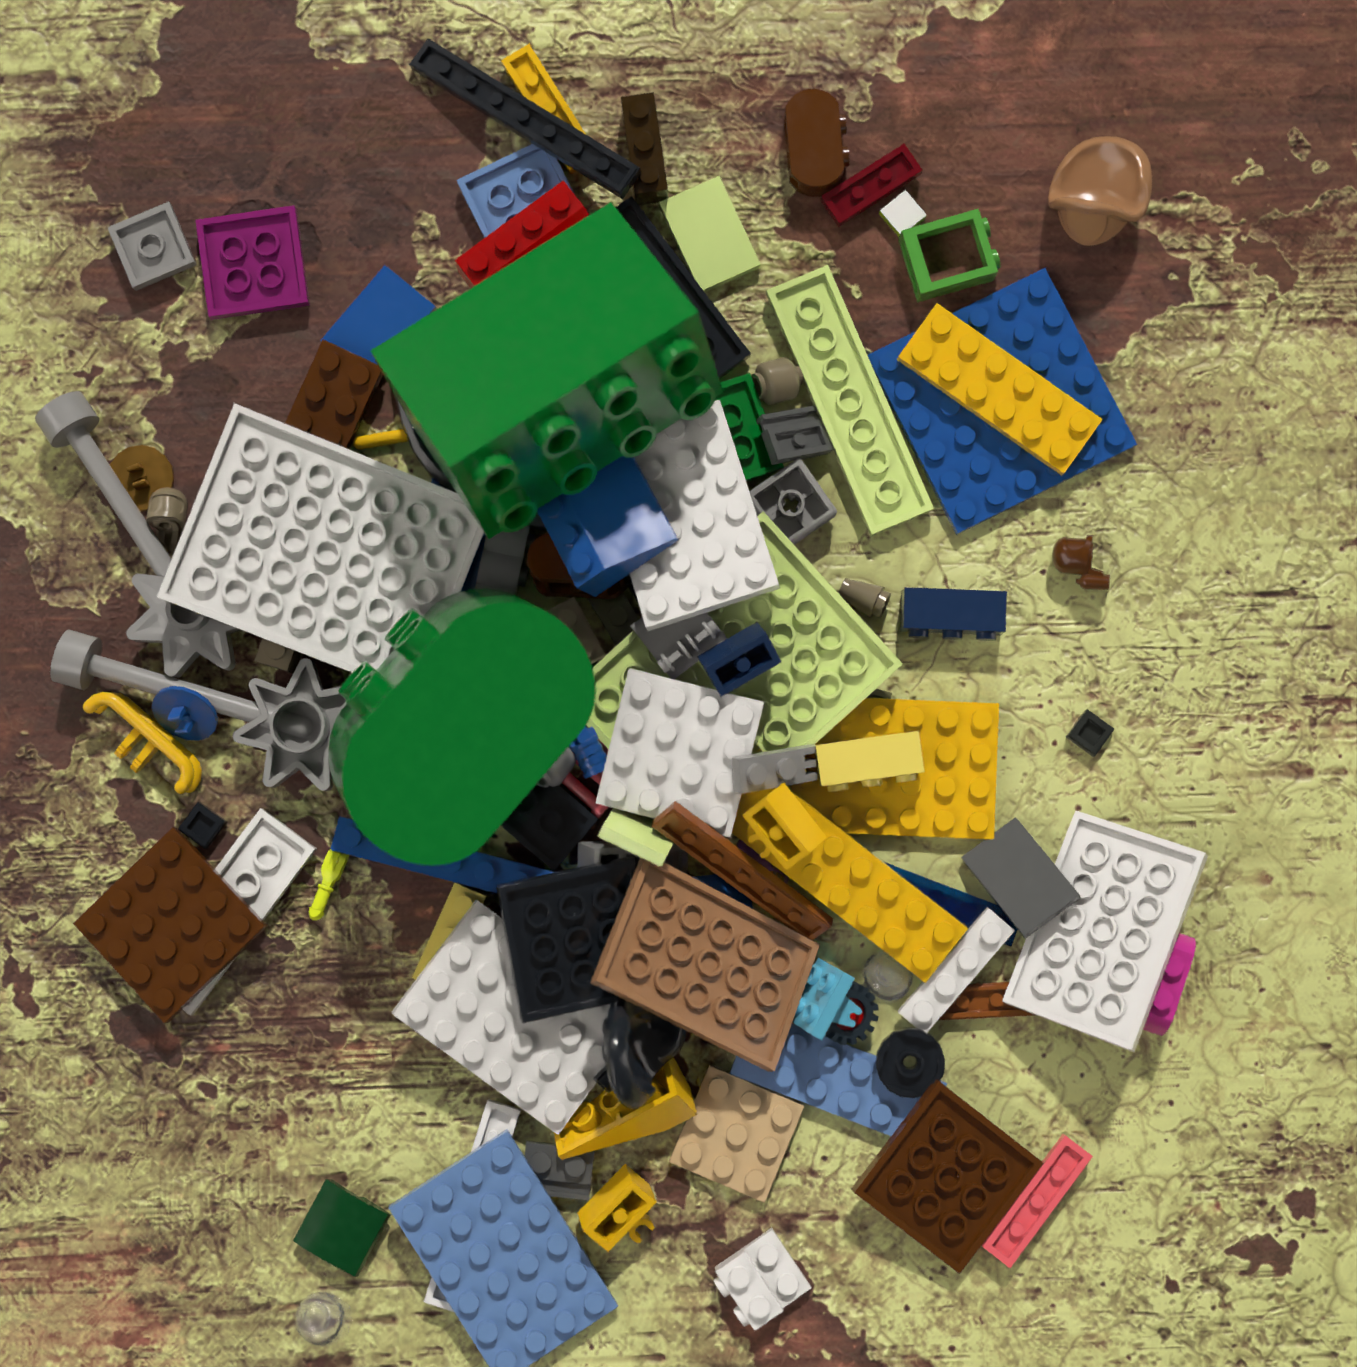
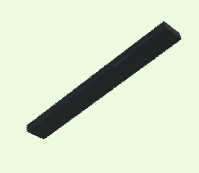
M429 38L409 64L416 73L621 199L625 197L642 173L640 167Z

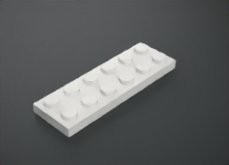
M260 808L215 870L264 921L317 848L266 810ZM232 962L182 1010L190 1016L194 1015Z

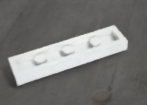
M986 907L927 982H922L898 1009V1013L916 1028L928 1032L1015 930Z

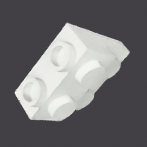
M772 1228L715 1266V1272L718 1277L714 1279L717 1288L724 1297L732 1296L738 1305L733 1309L737 1318L744 1327L750 1324L754 1331L783 1312L785 1306L811 1289V1285Z

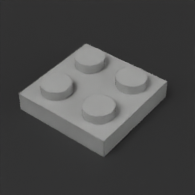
M170 202L107 227L131 286L135 291L197 265Z

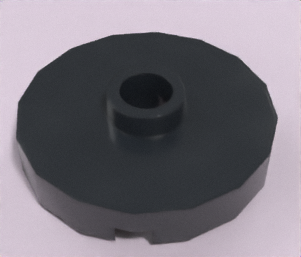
M905 1027L893 1031L882 1040L876 1052L875 1066L880 1080L890 1092L900 1097L917 1098L923 1096L931 1083L934 1084L936 1080L941 1081L944 1075L945 1058L940 1044L931 1034L920 1028ZM906 1057H915L916 1064L913 1067H906L903 1064Z

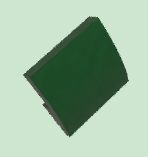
M326 1179L293 1242L340 1270L358 1277L391 1214L367 1198L358 1197L334 1180Z

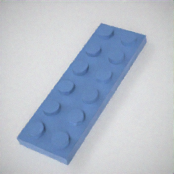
M793 1023L775 1071L768 1072L738 1056L735 1057L730 1070L731 1075L889 1136H892L921 1098V1096L917 1098L900 1097L890 1092L879 1078L875 1066L876 1055L848 1044L841 1045L826 1036L821 1040ZM940 1081V1082L943 1083L945 1086H947V1083H946V1082Z

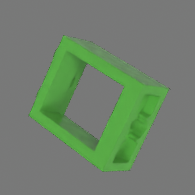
M979 208L901 231L898 241L917 302L994 281L998 269L1001 267L1000 258L996 249L991 250L988 240L991 237L990 226L987 218H981ZM970 225L983 267L931 282L919 239Z

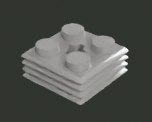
M800 458L749 491L757 516L764 512L793 544H796L833 519L837 513L835 506ZM788 498L791 502L797 500L799 502L796 507L797 512L785 511L783 509L785 505L784 499Z

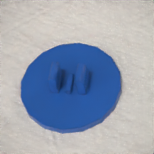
M170 686L161 689L153 698L152 711L155 719L162 728L174 736L185 740L199 741L209 738L217 728L218 716L215 708L207 698L197 691L186 687Z

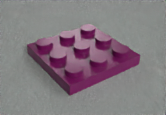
M295 205L195 220L208 317L211 320L310 306L298 214Z

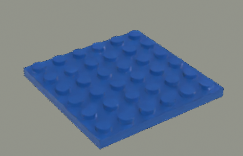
M1046 268L952 314L1103 419L1062 476L897 360L899 354L915 332L867 355L884 395L956 535L1137 445Z

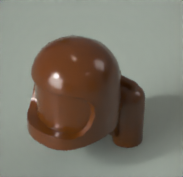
M1087 535L1086 539L1062 537L1055 543L1052 551V562L1060 573L1081 575L1079 579H1076V584L1080 585L1083 589L1109 590L1110 575L1104 574V571L1092 568V542L1094 535Z

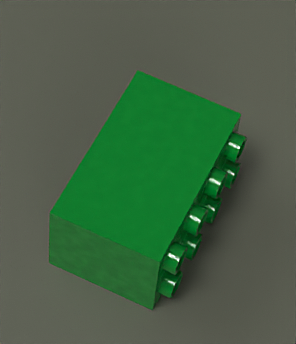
M611 202L370 350L411 425L488 539L502 531L515 532L524 528L534 519L538 508L562 493L573 495L583 491L594 481L597 471L621 456L629 458L642 454L653 444L659 432L680 419L693 420L704 415L712 407L716 397L723 393L698 311Z

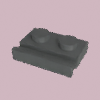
M816 406L763 414L756 420L757 425L760 424L763 433H761L772 465L795 461L798 458L807 459L823 456L834 450L824 424L819 419Z
M535 1141L526 1142L524 1156L549 1196L589 1201L595 1151L561 1160L558 1157L556 1144Z

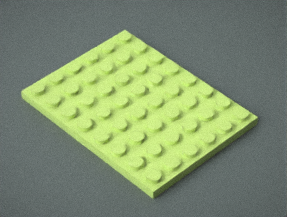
M764 512L757 517L780 589L707 612L727 639L758 622L768 635L782 661L780 664L729 692L764 702L751 754L802 745H815L903 665ZM634 630L593 667L596 686L595 702L592 714L586 725L588 728H594L599 740L608 750L628 669L631 668L670 678L657 663L658 661ZM700 661L696 662L675 679L715 689Z

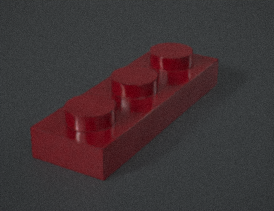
M903 143L822 195L820 201L837 226L840 227L920 176L923 170L908 147Z

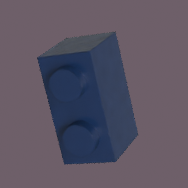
M758 622L697 656L721 697L782 662L768 635Z

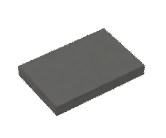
M1016 817L994 833V839H985L961 857L964 864L1025 939L1080 899V894Z

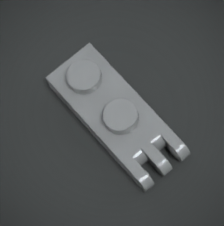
M812 744L732 757L734 792L743 794L777 788L783 782L788 786L818 780L817 772H806V768L817 766V759H805V755L816 753V746Z

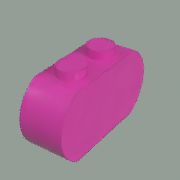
M1179 933L1143 1030L1163 1036L1169 1029L1195 955V938Z

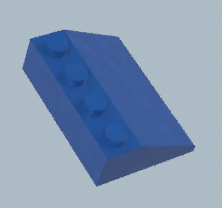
M621 456L597 471L594 481L583 491L573 495L562 493L537 509L577 589L594 597L679 540L634 457Z

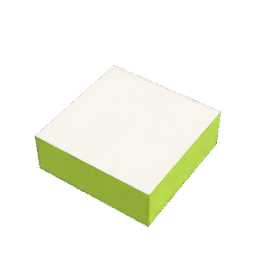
M906 190L879 212V215L898 237L902 230L916 227L927 216Z

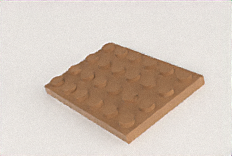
M640 858L591 983L768 1072H772L777 1067L820 944L666 863L658 866Z

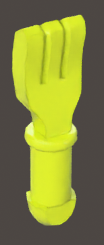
M328 850L321 868L322 884L317 885L319 888L312 906L309 907L310 919L317 921L324 916L331 892L334 891L332 887L343 873L349 859L348 854Z

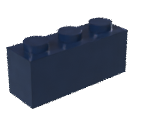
M904 587L901 591L900 632H908V637L929 638V633H942V639L959 640L963 639V634L976 635V640L995 641L997 635L1001 636L1006 632L1007 591Z

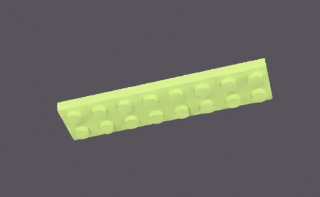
M826 265L766 290L767 298L796 365L802 371L803 381L814 406H816L819 418L822 420L828 433L835 455L870 536L933 511L934 507L829 266Z

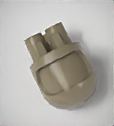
M165 487L156 490L151 495L146 521L151 527L157 529L156 536L166 552L174 555L186 524L188 501L181 491Z

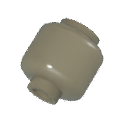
M786 357L758 364L755 374L751 376L759 399H762L768 405L796 398L800 385L803 384V374L800 367L794 366L791 360Z

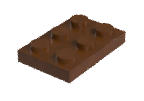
M323 339L285 424L349 449L383 376L380 367Z

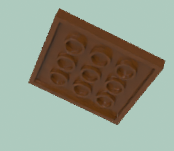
M172 827L73 923L163 1023H169L268 927L175 827Z
M936 1080L934 1084L931 1083L851 1190L960 1274L1044 1163L943 1083Z

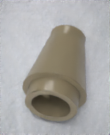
M848 578L844 579L839 590V595L846 602L870 618L873 615L878 618L882 617L890 600L891 593L884 591L885 587L850 580Z

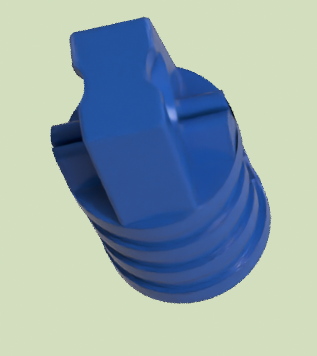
M586 726L569 748L579 763L578 766L583 772V777L589 778L604 770L607 755L603 751L601 743H599V737L594 728L590 727L587 729Z

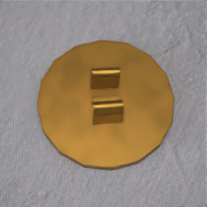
M145 445L128 447L118 453L110 463L111 468L140 512L148 510L150 497L156 490L165 487L173 488L175 480L173 467L167 457L154 447Z

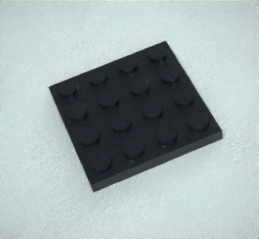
M629 856L496 885L518 1010L522 1023L611 1004L614 998L618 997L591 983V980L635 873L636 863L634 857Z

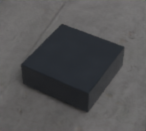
M197 802L178 830L204 849H208L228 821L203 803Z

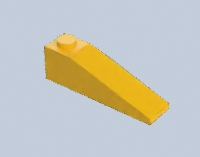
M675 1058L665 1063L655 1075L651 1084L656 1088V1093L644 1106L638 1109H630L624 1106L617 1099L613 1090L608 1093L604 1089L590 1103L583 1102L559 1135L554 1132L558 1157L563 1160L666 1131L696 1116L697 1112L690 1086Z

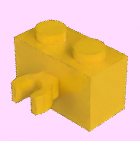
M784 782L742 815L755 831L749 837L748 842L751 844L756 840H761L765 844V850L759 856L766 858L773 853L785 870H788L807 856L827 838Z
M624 1164L577 1214L583 1232L609 1252L627 1232L634 1242L640 1243L642 1239L636 1231L638 1226L646 1225L650 1230L655 1228L652 1219L646 1213L657 1202L649 1183L628 1165Z

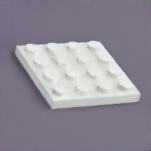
M629 668L596 804L656 818L672 803L677 801L722 836L731 837L741 794L734 792L732 757L752 753L764 702L731 693L721 697L715 689Z

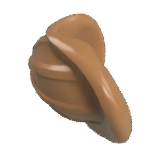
M1115 136L1090 138L1070 150L1056 169L1048 194L1049 208L1058 210L1061 225L1069 237L1081 245H1098L1115 237L1126 226L1127 222H1137L1142 219L1147 212L1152 193V170L1149 159L1137 144Z

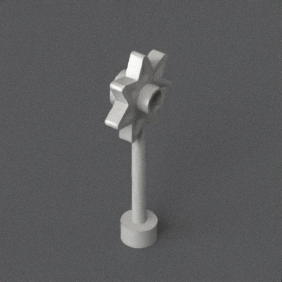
M80 391L69 392L47 403L36 414V423L52 447L60 448L71 444L156 574V576L135 574L132 577L133 585L150 608L128 628L126 632L127 637L136 642L162 643L164 671L166 675L173 678L181 677L200 654L225 670L234 669L236 662L231 633L240 631V629L157 598L172 559L89 433L97 426L99 417L83 393Z
M70 629L66 630L61 636L51 662L50 676L53 682L86 690L94 677H98L152 694H157L161 689L170 686L186 687L197 691L209 700L216 713L249 722L233 733V740L240 744L266 750L263 784L265 786L276 788L300 770L319 790L330 791L333 788V779L328 760L329 739L335 720L346 705V699L338 693L341 687L324 690L316 664L308 658L300 660L286 688L258 678L252 679L249 682V688L255 699L254 702L101 656L102 641L100 638Z

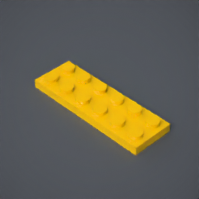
M936 303L897 358L903 365L1061 476L1066 472L1103 420L938 303Z

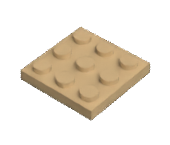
M709 1064L694 1099L697 1115L685 1121L669 1162L765 1203L803 1111L804 1104L731 1075L729 1072Z

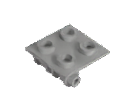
M708 613L651 631L646 629L643 617L631 625V628L658 661V665L671 679H676L698 662V655L727 639Z

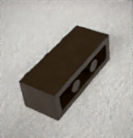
M654 92L621 97V108L628 158L630 162L640 167L642 171L633 184L634 199L639 206L656 204L668 199V185Z

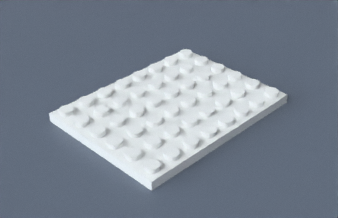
M234 403L157 598L351 673L365 661L377 670L394 650L385 641L386 635L408 610L413 608L421 616H424L437 602L461 592L484 532L458 493Z

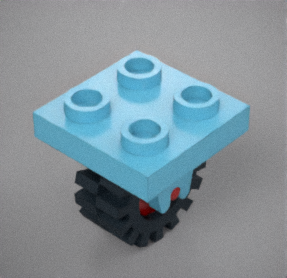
M817 958L810 971L793 1023L821 1040L826 1036L841 1045H846L847 1042L854 1045L857 1044L856 1038L862 1041L868 1038L864 1033L866 1030L872 1033L875 1029L870 1023L871 1021L878 1022L879 1016L874 1014L873 1011H878L879 1007L878 1004L873 1002L876 999L875 996L868 992L869 990L866 987L855 982L854 977Z

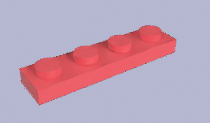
M1062 1134L1042 1161L1044 1164L981 1246L1011 1268L1093 1156Z

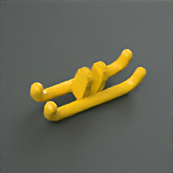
M100 692L92 695L84 702L83 710L87 714L93 712L100 714L108 707H111L133 727L132 731L121 742L114 753L119 759L127 756L143 737L148 740L130 766L135 773L141 771L157 751L160 750L180 770V778L174 786L175 791L178 794L195 791L202 777V768L198 759L129 697L122 693Z

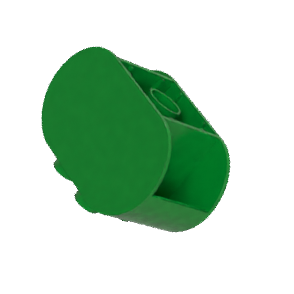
M471 589L455 593L437 602L424 616H421L413 608L408 610L393 625L385 637V641L394 648L393 652L377 670L367 661L360 664L339 689L338 693L346 699V705L338 714L329 739L328 760L333 782L352 819L364 836L384 852L403 861L420 865H445L462 860L480 849L578 737L592 714L596 693L595 677L590 659L579 639L555 616L519 596L496 589Z

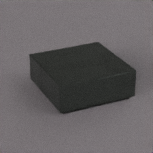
M1086 709L1066 735V738L1094 757L1112 734L1114 728Z

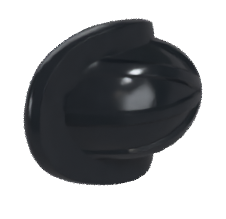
M616 997L611 1002L608 1016L604 1019L602 1025V1032L604 1034L602 1056L607 1066L612 1090L617 1099L630 1109H638L644 1106L656 1093V1088L651 1084L652 1080L663 1065L680 1052L686 1039V1030L620 997Z

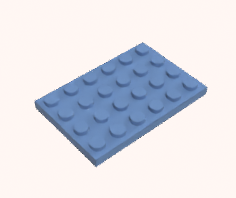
M508 1129L389 1205L390 1212L489 1367H528L618 1307L617 1301Z

